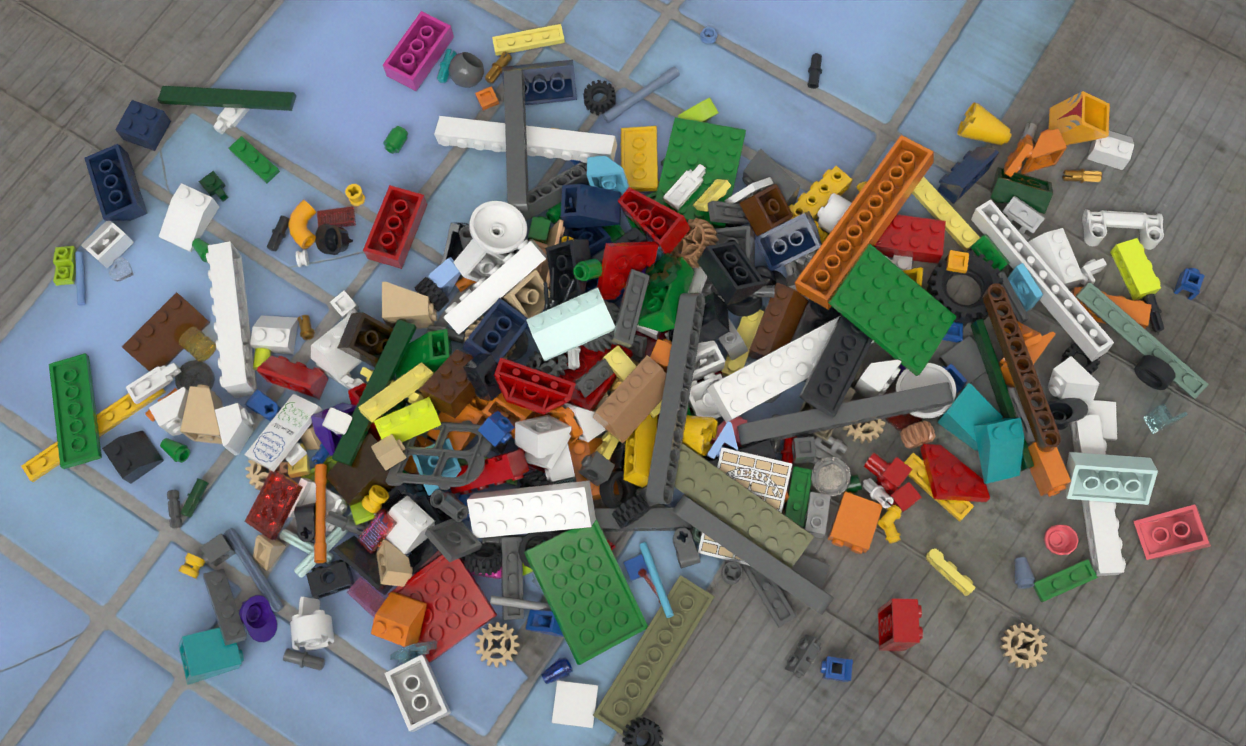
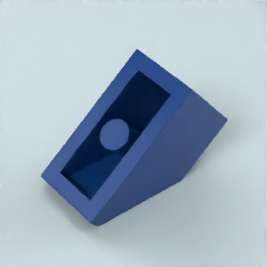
M530 609L526 630L564 637L552 611Z

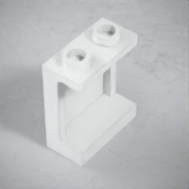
M301 478L283 514L288 517H295L294 509L296 506L316 503V484L314 481ZM326 488V515L329 511L343 515L347 510L346 501L342 496ZM326 522V535H329L337 526Z

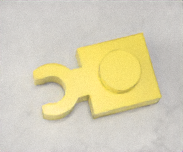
M303 443L300 444V446L306 451V448L303 445ZM307 454L293 466L288 462V475L290 478L310 474L309 457Z

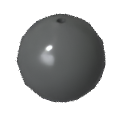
M468 52L458 53L451 59L449 75L456 85L470 88L476 86L482 80L484 66L482 61L475 55Z

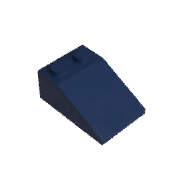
M601 226L565 229L562 236H567V241L569 237L573 238V240L588 239L591 256L603 249L606 243L612 242L611 237Z

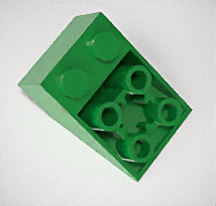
M448 330L427 332L409 343L396 371V380L420 363H423L434 374L452 355V344Z

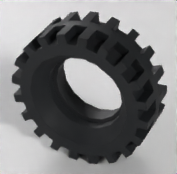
M974 251L968 252L969 259L966 273L946 270L947 255L945 259L942 258L938 262L927 281L928 287L926 291L956 316L954 322H961L963 326H966L967 323L973 324L976 320H986L989 315L983 301V295L990 285L995 283L1002 285L1004 282L1003 278L998 277L999 268L993 269L991 267L994 262L992 260L984 261L985 255L980 254L979 257L973 256ZM956 275H966L973 278L981 289L979 300L971 305H961L955 302L947 292L948 280ZM990 293L993 297L998 298L995 293Z

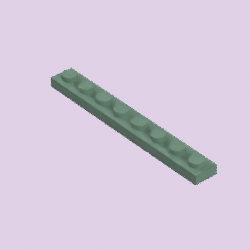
M1088 282L1075 296L1143 356H1156L1168 363L1176 375L1173 382L1192 398L1196 399L1209 385L1091 282Z

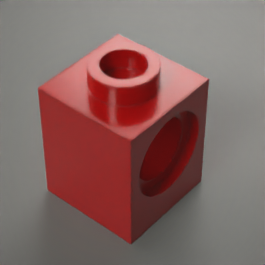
M908 482L890 495L893 498V504L890 502L888 504L890 506H898L903 513L922 497L912 484Z

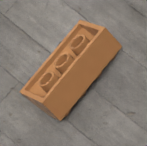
M647 355L595 411L593 418L622 444L661 402L666 380V373L663 368Z

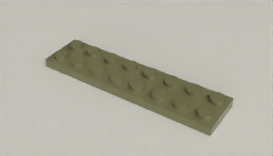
M682 443L675 488L792 569L814 538V535Z
M681 575L667 595L674 616L666 618L661 605L593 714L595 718L623 735V730H628L625 726L627 724L631 725L630 721L632 719L637 721V717H642L714 599L713 595Z

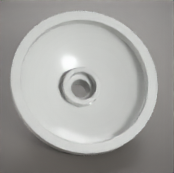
M489 201L481 204L474 210L469 222L470 233L474 241L481 248L492 253L504 254L516 250L524 242L527 234V224L521 212L514 206L502 201Z
M927 363L922 373L918 376L905 369L898 378L896 392L949 382L953 400H955L956 385L947 370L936 364ZM952 404L910 414L920 418H934L944 414Z

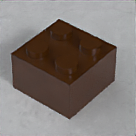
M777 184L739 203L756 236L794 217Z

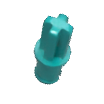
M452 49L446 50L443 61L440 62V70L437 75V80L440 83L447 82L449 64L451 59L457 55L453 50L450 56Z

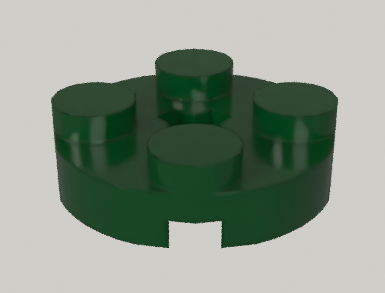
M669 253L664 254L654 265L646 268L645 273L649 275L648 285L652 289H655L657 286L660 289L668 286L678 276L676 271L678 269L681 270L682 265L680 261Z

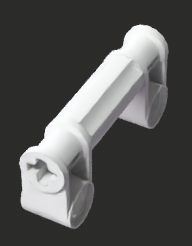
M1085 209L1083 212L1084 241L1089 246L1100 244L1107 234L1106 227L1139 229L1140 243L1148 250L1154 249L1164 237L1163 215L1160 213L1147 215L1146 213L1105 210L1091 212L1088 209Z

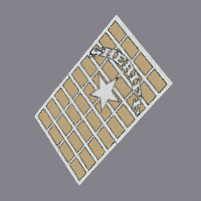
M721 448L717 467L782 512L792 463ZM702 533L698 553L749 565Z

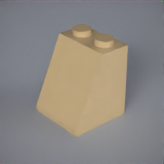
M534 269L500 299L529 319L544 310V281L537 270Z
M382 282V318L387 326L394 329L398 320L414 324L417 327L416 329L428 328L429 325H434V321H437V311L434 310V304L430 302L428 296L388 282Z
M190 386L180 432L195 442L223 444L215 410L222 408L223 404L221 398L209 389V386Z

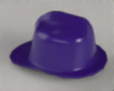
M255 595L242 602L239 615L242 624L245 625L252 639L257 642L271 640L277 631V620L268 600L262 595Z

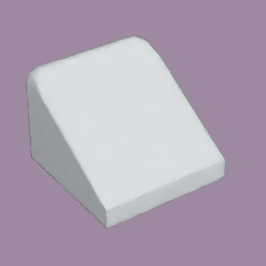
M330 407L322 425L336 434L344 435L353 417Z
M308 597L300 598L299 614L304 616L312 615V612L320 609V600Z

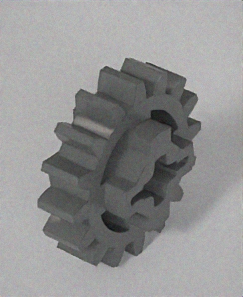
M534 351V357H528L531 362H526L527 367L556 377L560 375L565 376L564 370L568 369L566 364L568 360L564 353L547 361H544L541 353Z

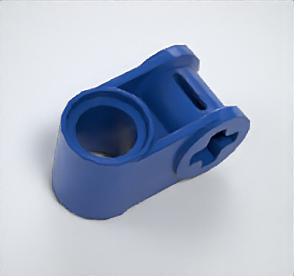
M258 389L254 391L245 403L249 409L260 414L270 422L281 410L273 400Z

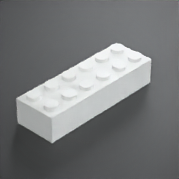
M526 239L517 247L519 250L517 253L511 252L502 260L504 262L502 266L497 264L488 272L490 276L487 279L483 276L473 285L475 287L473 291L468 289L459 298L461 301L458 304L454 302L445 310L447 314L443 318L458 334L464 331L495 304L498 298L503 297L547 258V255L533 239L530 241Z
M590 481L473 493L467 499L472 531L476 538L591 527L596 520Z

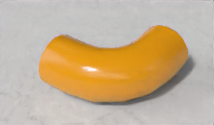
M304 199L291 213L288 225L290 235L302 249H308L315 242L316 236L308 229L307 224L317 212Z

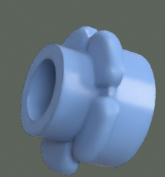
M712 27L704 28L700 33L701 41L705 44L714 43L717 38L715 29Z

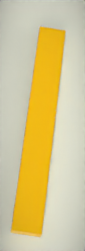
M164 388L138 404L134 403L128 393L98 413L99 437L166 393ZM55 442L21 465L30 481L35 482L60 465L58 442Z

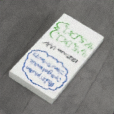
M293 394L245 453V456L274 472L312 424L311 415L321 412V407Z

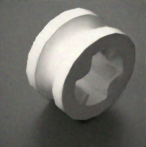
M303 250V252L296 251L298 267H302V265L309 266V257L306 250Z

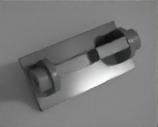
M605 358L597 361V364L587 374H584L575 381V389L580 390L585 398L614 373Z
M805 635L799 641L795 653L787 660L785 670L793 672V675L798 678L805 675L811 665L806 658L814 660L821 649V643L816 640V637Z

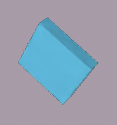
M1023 263L1017 265L1008 277V280L1025 311H1028L1036 305L1043 296V293Z

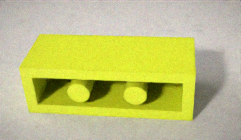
M1138 238L1115 245L1110 253L1133 301L1142 299V297L1149 294H1156L1161 289L1160 280L1155 276L1152 263L1147 259L1144 247Z
M429 397L374 421L381 439L392 434L396 441L400 439L401 442L441 425Z

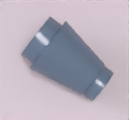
M1016 558L1014 560L1015 584H1017L1019 589L1033 587L1035 578L1027 558Z

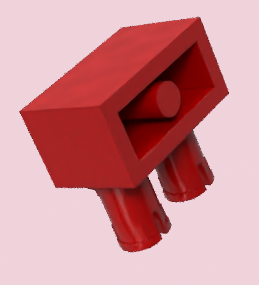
M875 452L864 465L866 469L877 477L878 481L876 484L882 486L889 495L896 491L913 470L898 457L892 463H887Z

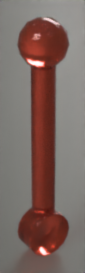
M643 568L638 571L639 576L646 580L658 597L655 586L647 576V571Z

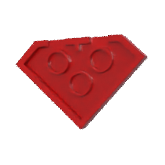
M655 241L606 243L602 260V274L597 285L603 299H616L621 294L620 291L626 286L631 269L641 272L645 267H650L655 263L659 244Z
M923 444L920 447L934 499L987 502L990 499L984 480L942 445Z

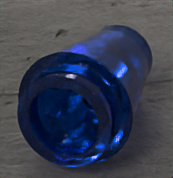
M566 657L559 658L541 673L544 682L549 684L570 676L573 668Z

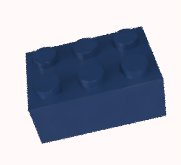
M498 298L467 338L462 349L473 357L479 353L492 354L498 366L500 358H505L528 327V318Z

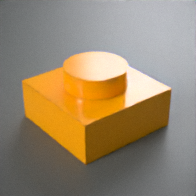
M950 250L946 270L966 273L969 253Z

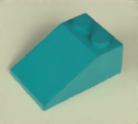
M1004 418L973 425L984 484L1020 476L1024 445L1021 418Z

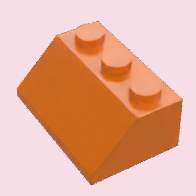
M593 438L589 442L579 439L573 443H568L576 482L589 481L579 473L582 467L581 461L586 455H591L602 444V438ZM617 481L614 483L615 496L620 495ZM590 482L593 501L601 499L600 485L595 486Z

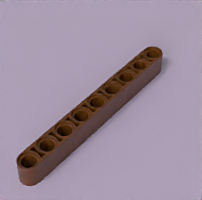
M992 284L983 295L985 307L1037 447L1042 452H1050L1061 442L1059 431L1007 293L1001 284ZM990 293H995L998 298L993 297ZM997 310L1002 311L1004 315L998 314ZM1004 328H1008L1011 333H1006ZM1010 346H1015L1018 352L1013 351ZM1017 364L1023 365L1025 370L1019 369ZM1024 382H1028L1031 388H1027ZM1031 400L1036 401L1038 407H1034ZM1038 419H1042L1045 422V426L1040 425ZM1046 437L1052 441V445L1046 443Z

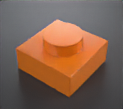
M492 86L475 93L483 111L499 104Z

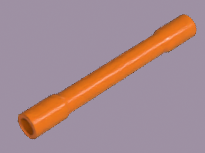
M325 464L315 465V563L327 562L325 521L327 465Z

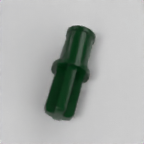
M197 478L191 493L187 494L188 498L181 510L182 515L189 518L192 517L199 501L202 502L201 497L209 484L208 482Z

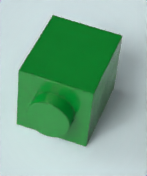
M542 216L533 217L528 241L533 239L547 244L551 220Z

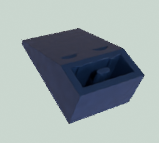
M584 184L562 185L561 219L565 229L620 225L621 206L618 200L621 197V192Z

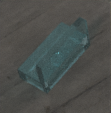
M1162 404L1145 415L1143 419L1152 434H1155L1176 424L1188 414L1183 412L1172 417L1165 404Z

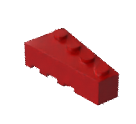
M630 187L618 200L625 214L652 242L655 241L659 244L658 248L664 254H670L691 229L683 215Z
M523 449L485 459V467L476 480L464 486L450 487L451 492L454 494L460 492V495L471 493V489L477 488L479 491L488 488L489 484L494 483L497 486L506 483L508 479L514 481L523 478V474L529 471ZM469 464L460 466L461 471L456 477L463 475L467 471Z

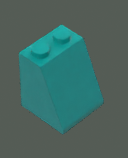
M968 383L937 423L976 451L978 447L973 425L1000 420L1003 416L973 385Z
M220 628L182 636L178 645L187 685L238 669L242 664L241 662L244 661L243 652L241 649L238 650L237 643L225 646Z

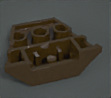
M367 432L352 466L336 462L326 476L349 506L362 502L363 498L369 495V490L373 485L381 486L387 492L396 487L386 483V478L391 468L385 471L371 448L372 445L377 443V440L370 432Z

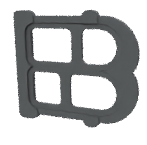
M463 421L462 423L440 422V426L433 428V430H440L433 448L414 447L417 436L402 442L406 448L403 450L406 459L391 467L386 483L391 486H400L403 483L437 485L441 490L467 485L476 480L485 467L484 457L490 452L492 444L478 431L482 425L473 424L471 421ZM450 431L472 432L478 435V442L472 449L465 451L443 449ZM410 455L439 457L432 475L403 473V470ZM449 458H462L469 464L467 471L461 476H441Z

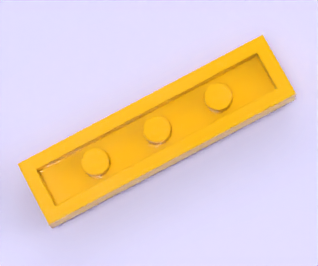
M913 452L904 462L913 469L908 476L933 498L924 461ZM935 499L959 522L974 507L969 501Z

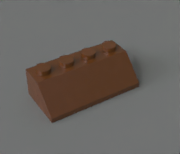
M776 283L774 298L771 297L749 349L748 357L759 360L790 343L808 302L804 296L793 288Z
M176 292L122 348L150 372L158 366H167L210 322Z

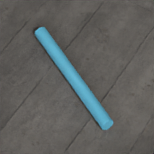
M643 542L639 547L666 618L673 617L674 613L646 542Z

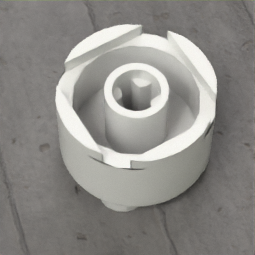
M833 193L827 205L821 207L818 211L817 216L820 217L818 221L819 227L831 233L852 203Z
M324 610L314 611L312 615L304 616L303 614H297L292 616L290 628L293 649L300 650V647H305L306 651L316 650L329 646V641L332 644L334 643L332 617L325 614Z

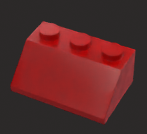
M270 356L256 370L269 383L319 400L328 381L323 370L316 367L313 369L307 368V365L298 361L296 363L289 362V359L283 356H278V358Z

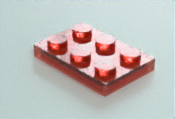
M278 470L270 471L244 522L270 540H276L303 486Z

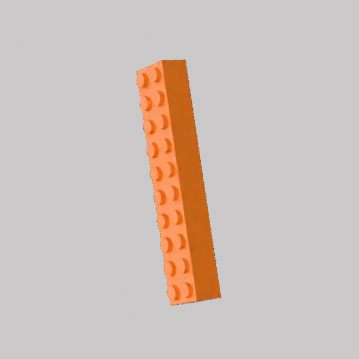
M902 135L898 138L795 281L796 290L800 294L826 309H830L831 305L828 301L862 251L869 244L874 247L933 164L934 151Z

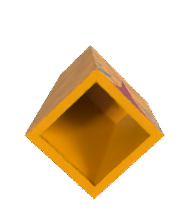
M1082 91L1050 107L1049 129H1059L1066 145L1106 138L1109 136L1110 104Z

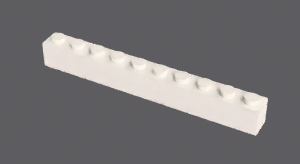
M439 116L434 133L438 144L506 152L505 123ZM526 126L527 155L544 156L550 159L561 158L567 161L578 160L587 163L588 157L607 156L614 161L617 142L613 135Z
M989 200L977 207L971 220L984 235H988L1010 262L1009 265L1013 269L1022 263L1025 265L1043 293L1040 299L1042 304L1087 357L1094 361L1107 353L1114 344L1112 339L993 201Z

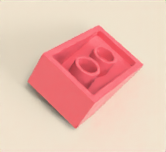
M1195 504L1134 521L1146 560L1191 552L1211 546Z

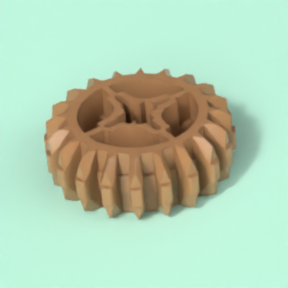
M695 218L694 220L689 219L688 225L691 229L674 248L671 255L676 258L683 257L692 269H699L700 266L697 261L706 246L716 245L715 243L719 239L716 237L718 233L714 230L713 225L706 220Z

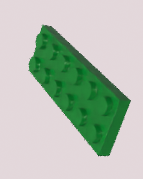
M84 353L50 363L49 372L60 467L67 469L101 459L102 454L89 356Z

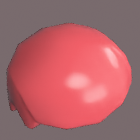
M1053 525L1046 530L1044 535L1046 548L1057 555L1071 554L1077 548L1079 541L1077 533L1067 525Z

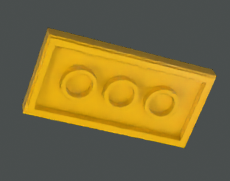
M657 126L621 128V167L625 171L630 188L638 192L658 190Z

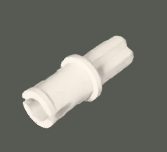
M579 346L566 352L569 369L576 370L580 367L579 353L581 349Z
M871 478L863 481V487L870 493V497L877 500L883 508L890 507L886 501L893 504V498L885 492L882 486L877 485Z

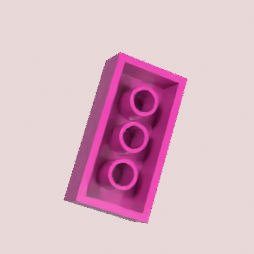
M421 11L384 62L383 67L386 76L417 91L453 40L454 36L451 26Z

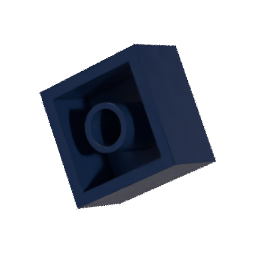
M131 100L115 130L123 140L155 151L171 120L163 110Z

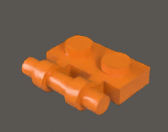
M1027 134L1024 139H1021L1017 144L1016 150L1008 156V161L1004 166V173L1012 177L1014 172L1017 173L1022 167L1023 160L1032 154L1034 150L1033 138Z

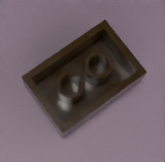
M364 312L351 313L337 348L375 368L393 328Z

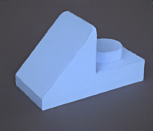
M451 257L429 274V278L446 296H449L461 274Z
M729 421L707 454L713 460L716 456L720 457L721 448H725L723 444L738 451L732 423Z

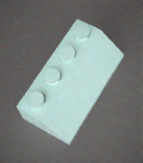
M598 288L527 319L532 336L544 361L612 332L615 329L614 322Z
M1069 452L1066 470L1071 482L1066 485V498L1148 505L1158 470L1151 458Z

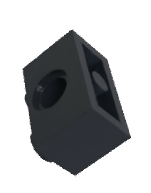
M479 353L463 366L466 377L472 383L475 394L479 399L492 401L502 393L494 376L497 364L492 354Z
M343 560L333 561L331 566L325 568L323 566L311 569L312 572L306 574L312 597L315 599L356 587L350 565ZM334 574V580L331 583H327V576Z

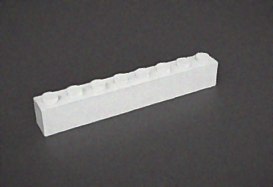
M1086 415L1083 419L1070 423L1074 452L1106 455L1107 443L1103 440L1104 424L1100 421V415ZM1082 500L1093 570L1097 576L1124 573L1126 563L1121 554L1122 540L1118 535L1119 520L1115 516L1116 502Z

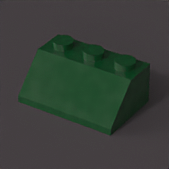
M998 167L992 184L990 198L1002 204L1004 202L1009 203L1016 196L1037 212L1045 214L1053 196L1052 182L1015 172L1010 177L1004 173V168Z

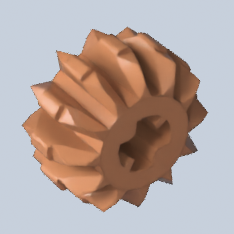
M928 421L907 426L900 433L905 447L910 449L928 444L936 437L935 430Z

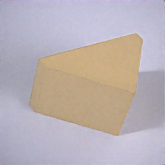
M272 534L258 535L255 540L253 559L268 571L286 546Z

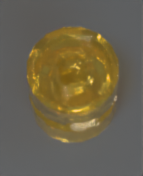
M191 327L186 330L179 340V345L187 352H190L199 362L209 359L216 350V343L205 336L197 327Z

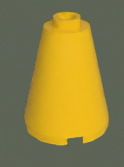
M975 102L967 109L964 114L966 116L964 122H960L957 134L961 137L997 145L1007 144L1012 135L1009 127L979 103Z
M686 415L682 443L699 455L706 456L713 446L710 444L711 439L716 438L718 429L716 418Z

